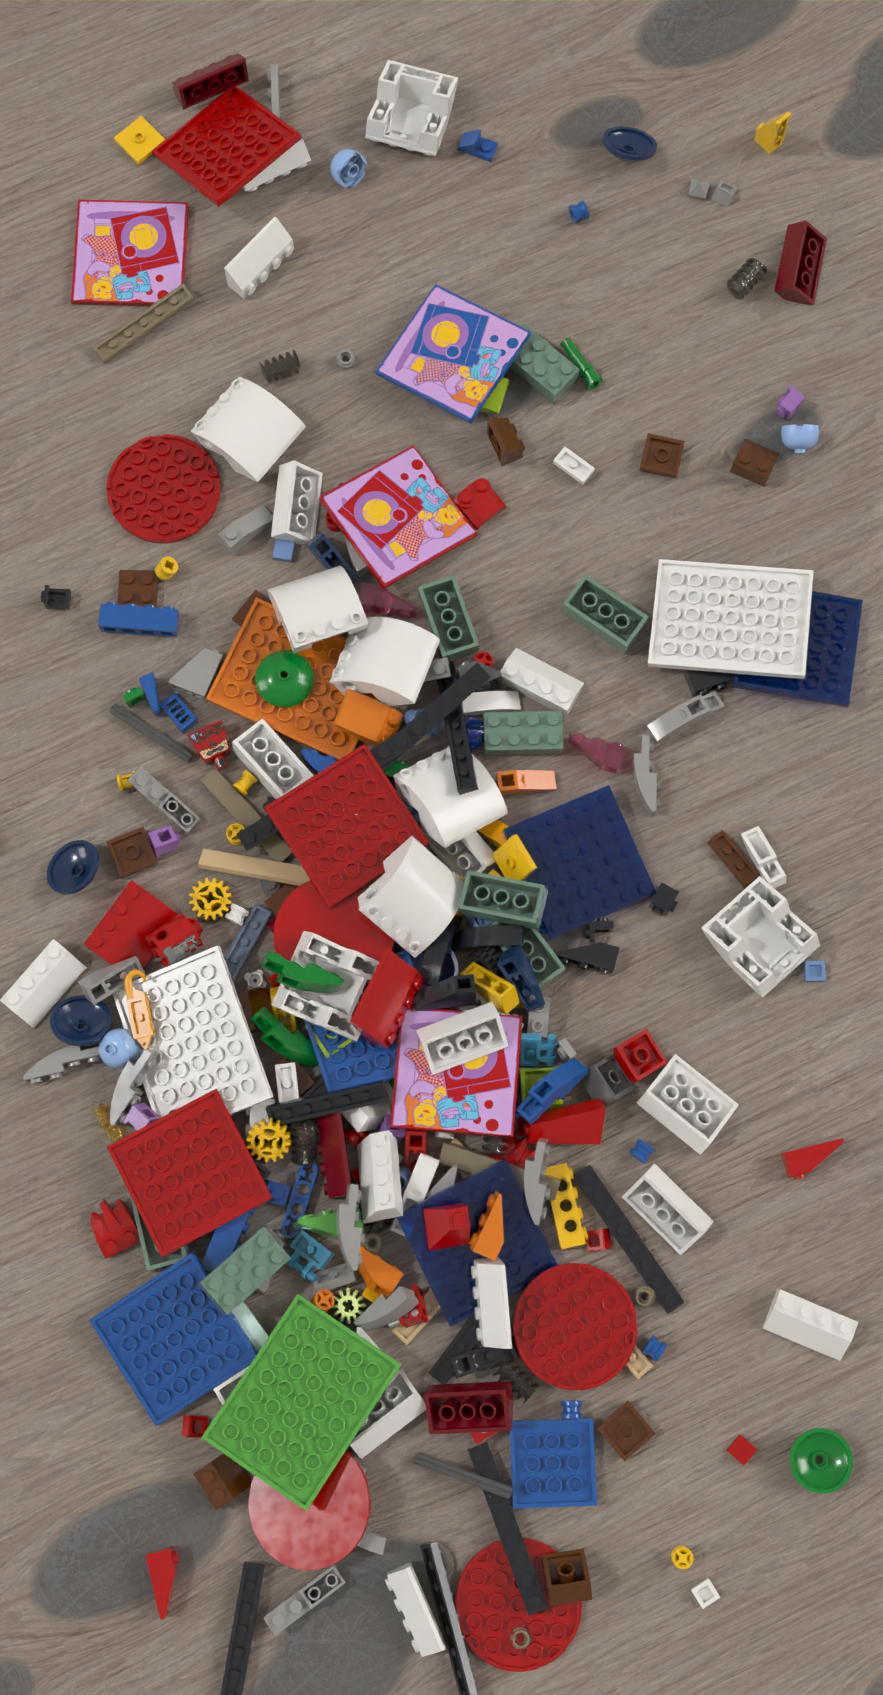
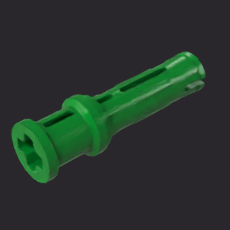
M565 338L567 344L563 340L560 343L561 347H563L575 366L580 369L579 376L587 382L588 389H595L602 383V377L596 374L592 364L586 362L571 341V338Z

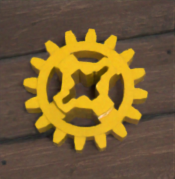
M205 878V883L198 881L199 887H192L195 893L189 894L193 899L189 901V904L195 906L192 908V911L194 913L198 912L197 916L199 918L204 915L206 921L209 920V917L216 921L217 915L223 918L222 912H229L227 905H232V902L228 900L232 897V894L226 893L229 891V887H223L224 882L222 880L217 883L216 878H213L212 882H209L208 878ZM217 888L222 891L224 897L217 895ZM213 895L215 900H211V903H208L207 898L209 899ZM198 901L204 903V910L199 907ZM221 906L218 910L213 911L216 907Z
M262 1118L261 1124L255 1122L254 1128H249L248 1133L250 1135H247L246 1141L249 1142L247 1148L252 1149V1156L258 1155L257 1160L263 1157L265 1158V1163H268L269 1158L276 1162L277 1156L282 1159L284 1152L288 1153V1146L291 1145V1139H289L291 1133L285 1132L287 1126H280V1120L273 1123L272 1118L269 1119V1122ZM256 1135H258L259 1139L257 1144L255 1141ZM280 1137L282 1138V1145H281V1146L279 1145V1143H280V1142H279Z

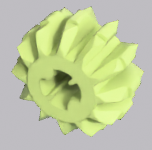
M350 1288L346 1289L347 1296L344 1295L342 1290L338 1291L342 1298L339 1299L334 1296L338 1305L334 1304L331 1307L338 1308V1311L333 1313L334 1316L342 1314L339 1322H342L345 1316H347V1324H351V1316L356 1320L358 1318L356 1313L360 1315L363 1313V1311L359 1310V1307H366L364 1303L359 1304V1301L363 1300L364 1296L356 1299L358 1290H355L353 1295L350 1296ZM348 1300L353 1301L352 1306H354V1309L346 1312L343 1305L344 1302H348Z

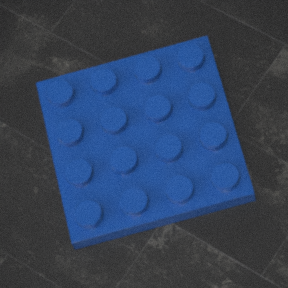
M593 1418L512 1421L510 1452L513 1509L597 1506Z

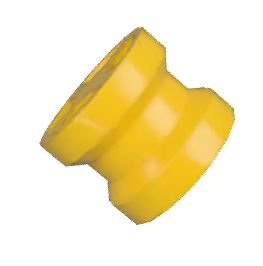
M169 556L162 558L155 567L157 577L161 580L171 579L178 570V563Z
M231 824L226 830L229 842L236 846L242 845L239 838H234L238 837L237 833L245 829L241 824Z
M676 1546L671 1552V1560L676 1567L687 1569L692 1565L694 1560L693 1554L686 1546Z

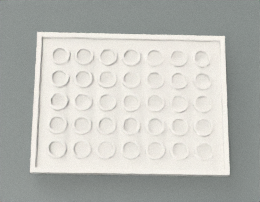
M659 559L648 667L805 679L814 570Z
M220 946L212 947L146 976V981L140 978L132 982L133 990L143 991L148 996L155 1031L149 1049L155 1050L159 1055L156 1058L155 1066L146 1073L143 1085L151 1108L157 1115L163 1117L216 1088L230 1115L274 1098ZM124 986L114 992L113 997L124 1029L132 1031ZM140 1044V1054H139L138 1059L140 1058V1056L142 1055V1053H143L144 1050H145L141 1044Z

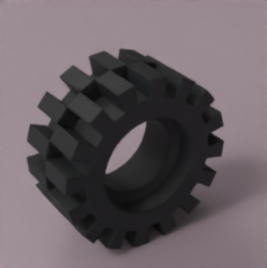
M480 948L471 956V962L477 963L499 977L504 976L497 965L500 954L496 953L494 948Z

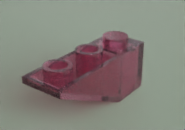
M361 582L359 600L365 614L377 612L383 616H392L394 614L400 615L402 618L416 617L415 607L386 588L383 590L380 584Z
M581 733L569 735L568 742L599 769L616 774L621 773L627 747H623V744L618 742L606 743L603 739L596 737L593 739L586 738Z

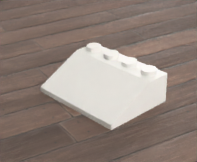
M676 1054L637 1102L640 1107L700 1155L711 1144L739 1105Z

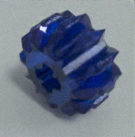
M465 717L471 750H477V748H480L481 742H483V722L479 718Z

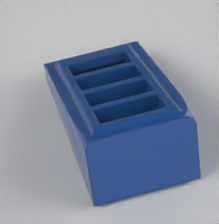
M152 672L140 677L139 681L155 717H159L160 706L157 684Z
M175 692L160 703V706L182 734L198 723L197 718ZM175 699L177 702L168 708L166 705ZM180 705L181 708L172 714L171 711ZM182 711H185V713L181 715L179 718L175 717ZM189 716L188 720L182 724L180 723V721Z

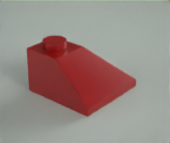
M464 1202L423 1209L428 1250L469 1244L470 1222L468 1206Z

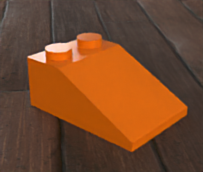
M347 689L333 724L374 748L397 733L404 715L384 703L352 689Z

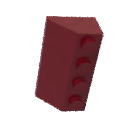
M239 53L230 55L224 60L212 63L208 67L196 70L192 74L173 81L174 93L183 110L225 92L232 85L237 87L248 82L246 60Z
M806 220L787 226L774 292L787 301L814 305L827 238Z
M341 1112L319 1116L317 1117L318 1122L314 1123L315 1133L320 1135L321 1141L317 1143L318 1154L323 1155V1163H320L321 1174L326 1175L327 1182L323 1183L324 1195H328L329 1199L346 1197L347 1187L352 1184L343 1118Z
M511 1381L430 1385L424 1393L430 1434L512 1430L513 1395Z

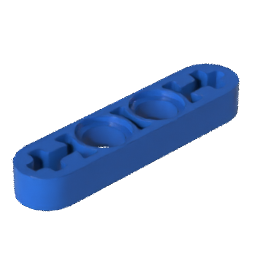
M305 1161L300 1166L281 1226L282 1234L290 1239L295 1238L301 1229L294 1227L296 1232L288 1235L285 1227L290 1226L292 1221L288 1220V1216L290 1215L298 1219L306 1214L319 1169L313 1161ZM309 1164H312V1168L315 1170L314 1173H310L308 1178L312 1179L311 1184L306 1180H300L301 1176L306 1177L304 1167H308ZM300 1184H306L309 1187V1192L304 1196L299 1195L297 1191ZM296 1203L301 1204L303 1208L300 1215H294L291 1212V1207Z

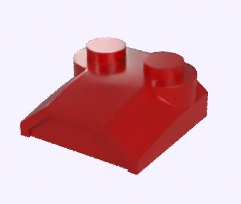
M483 477L476 479L454 499V502L476 530L500 511L507 508L491 488L490 482Z
M647 1028L613 1048L617 1063L626 1077L634 1083L669 1063L650 1036Z

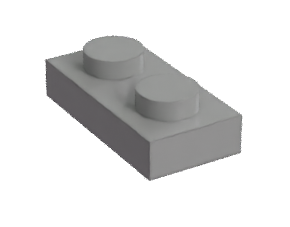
M566 1038L558 1042L556 1053L562 1061H569L576 1057L577 1053Z
M346 1263L314 1273L318 1276L314 1282L316 1293L322 1289L330 1290L356 1281L354 1271H350Z

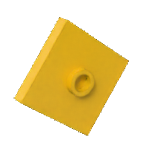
M142 116L138 117L114 137V141L138 165L153 154L152 151L165 141Z
M517 834L511 836L492 854L505 878L523 881L537 868Z

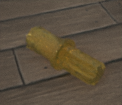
M100 1104V1107L96 1106L92 1109V1112L100 1122V1128H103L110 1140L115 1143L122 1139V1134L117 1126L110 1124V1115L104 1104Z

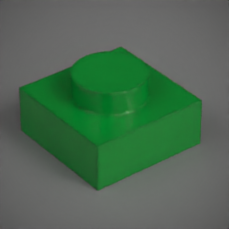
M140 687L137 689L131 688L123 695L128 707L146 699Z

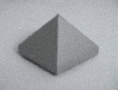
M691 179L688 196L706 200L710 182Z

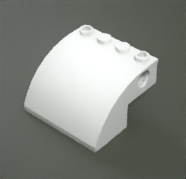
M388 60L378 80L377 99L367 118L365 138L371 139L373 142L387 143L393 147L406 148L409 151L422 152L428 156H436L449 121L458 77Z
M239 376L232 382L226 392L220 395L219 400L207 410L203 418L196 422L191 433H193L203 447L224 456L234 471L258 482L306 426L286 405L271 393Z
M342 566L267 589L280 626L283 625L293 654L312 648V643L345 632L351 635L366 630L369 624L357 592Z
M366 617L369 623L367 629L351 634L346 639L345 647L339 656L336 668L332 672L333 675L330 683L343 695H345L347 689H352L361 694L372 693L381 703L388 706L415 704L440 639L419 626L399 619Z
M449 746L393 775L396 792L400 798L419 811L421 830L444 848L508 814L504 799L495 781L473 754L479 789L459 795Z
M411 836L383 861L385 874L358 897L359 910L416 958L436 940L457 913L464 881L417 839Z
M760 876L701 928L726 963L762 998L821 946L817 933L790 911L787 899Z
M303 931L291 962H296L303 968L306 967L308 962L317 964L322 969L339 975L345 982L338 992L330 993L307 992L280 984L271 1005L319 1027L357 1041L360 1033L351 1024L350 1020L379 961L358 951L344 948L317 934Z

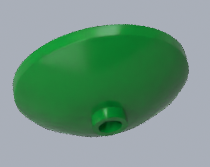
M286 650L276 651L266 656L260 662L255 674L256 688L260 696L267 703L280 708L293 707L303 702L309 696L314 682L313 671L308 661L300 654H293L292 651ZM282 673L288 674L286 678H282L280 675Z
M813 1428L805 1431L795 1440L790 1450L789 1463L794 1478L801 1486L811 1492L826 1494L838 1490L847 1482L853 1468V1456L848 1443L838 1433L826 1428ZM817 1456L822 1457V1461L819 1464L815 1462Z

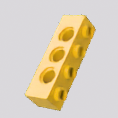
M567 1163L547 1167L545 1175L561 1179L567 1185L565 1191L557 1192L555 1200L549 1199L560 1249L584 1245L588 1235L586 1227L582 1228L580 1222L583 1219L581 1207L576 1205L575 1199H579L577 1188L572 1187L571 1179H574L572 1168L568 1167ZM567 1200L571 1203L570 1211L564 1212L561 1210V1201ZM572 1220L575 1222L576 1229L574 1232H568L565 1229L566 1221Z

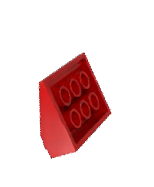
M131 880L83 945L110 965L136 956L144 970L154 957V953L151 950L154 946L151 947L148 944L145 936L178 914Z
M385 950L350 1020L351 1024L366 1041L388 1049L390 1044L394 1043L396 1032L399 1026H402L404 1023L405 1014L414 1002V995L422 986L423 977L391 950Z

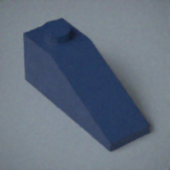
M319 532L305 544L326 570L342 566L352 584L360 579L325 534Z
M517 945L503 951L497 965L507 981L515 986L518 997L527 1012L544 1006L545 1001L530 960L521 946Z

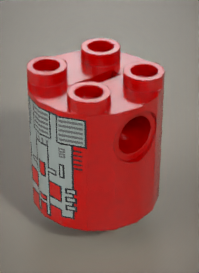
M180 913L145 936V939L151 947L154 946L151 950L157 959L162 958L160 961L165 968L180 962L203 946L200 938L203 929L195 918L185 917L183 913Z

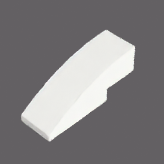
M518 691L473 692L462 702L465 717L480 714L484 716V712L521 711Z
M757 826L741 833L746 849L760 877L773 888L785 884L786 874L778 863L777 856L760 827Z

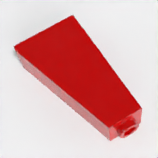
M594 1099L548 1110L532 1125L528 1122L524 1123L523 1135H526L529 1143H537L539 1138L548 1139L547 1144L601 1145L606 1108L602 1099Z

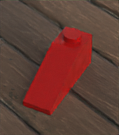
M406 1129L405 1167L411 1173H413L420 1153L426 1154L427 1131Z
M843 1138L782 1153L781 1157L787 1178L793 1177L794 1180L805 1178V1173L811 1172L844 1142Z
M173 1546L149 1552L145 1555L160 1620L165 1619L168 1615L178 1568L177 1563H180L177 1550L174 1551Z

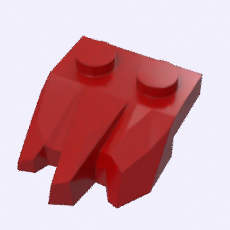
M514 1131L513 1138L503 1137L489 1156L525 1168L527 1157H535L536 1148L534 1150L530 1149L531 1143L528 1142L526 1136L519 1141L518 1133Z
M121 1198L116 1201L115 1207H111L103 1199L99 1204L102 1214L92 1212L90 1225L106 1259L140 1243V1238L134 1218L128 1206Z

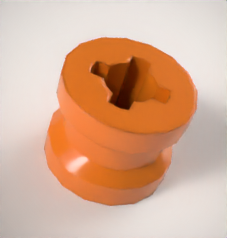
M322 1289L311 1298L310 1302L324 1312H327L334 1305L335 1298L332 1292Z

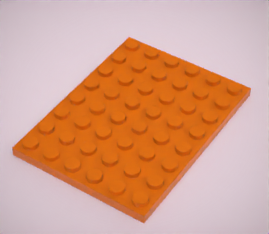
M256 597L206 697V701L254 723L259 722L263 718L274 732L326 756L331 755L338 760L351 753L353 749L355 750L359 741L358 738L333 724L345 696L330 683L333 675L332 672L336 668L339 656L346 644L347 638L336 635L312 643V648L297 652L308 661L314 676L312 690L303 702L293 707L280 708L267 703L260 696L255 683V674L260 662L273 652L292 651L283 625L280 626L272 604ZM282 673L280 676L286 678L288 674ZM372 693L363 694L378 701Z

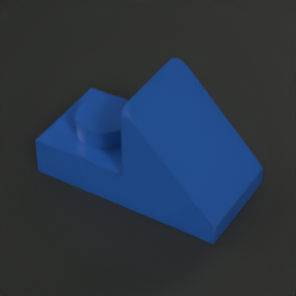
M481 129L465 132L457 150L491 162L498 148V143L481 137Z
M266 1179L265 1183L273 1197L267 1202L285 1207L291 1187Z

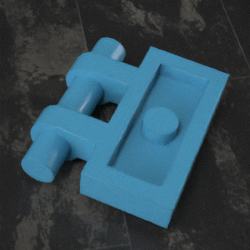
M521 1033L520 1066L540 1067V1062H546L547 1066H553L557 1057L555 1052L557 1048L556 1035L549 1034L546 1040H541L542 1034Z
M301 1230L290 1244V1247L295 1252L292 1255L286 1252L291 1258L287 1261V1265L291 1269L295 1268L300 1272L302 1278L308 1279L312 1283L318 1278L313 1273L314 1268L316 1267L322 1271L334 1256L332 1252L304 1230ZM302 1256L309 1261L306 1266L299 1262Z

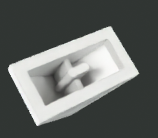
M372 1105L341 1112L358 1132L375 1130L386 1112Z

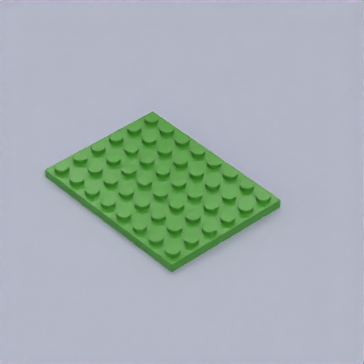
M297 1294L201 1438L307 1511L402 1364Z

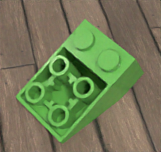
M356 1208V1211H359L358 1223L354 1224V1227L362 1228V1233H364L360 1210ZM333 1210L323 1211L318 1214V1217H313V1214L304 1215L294 1223L296 1228L338 1239L336 1213H333Z

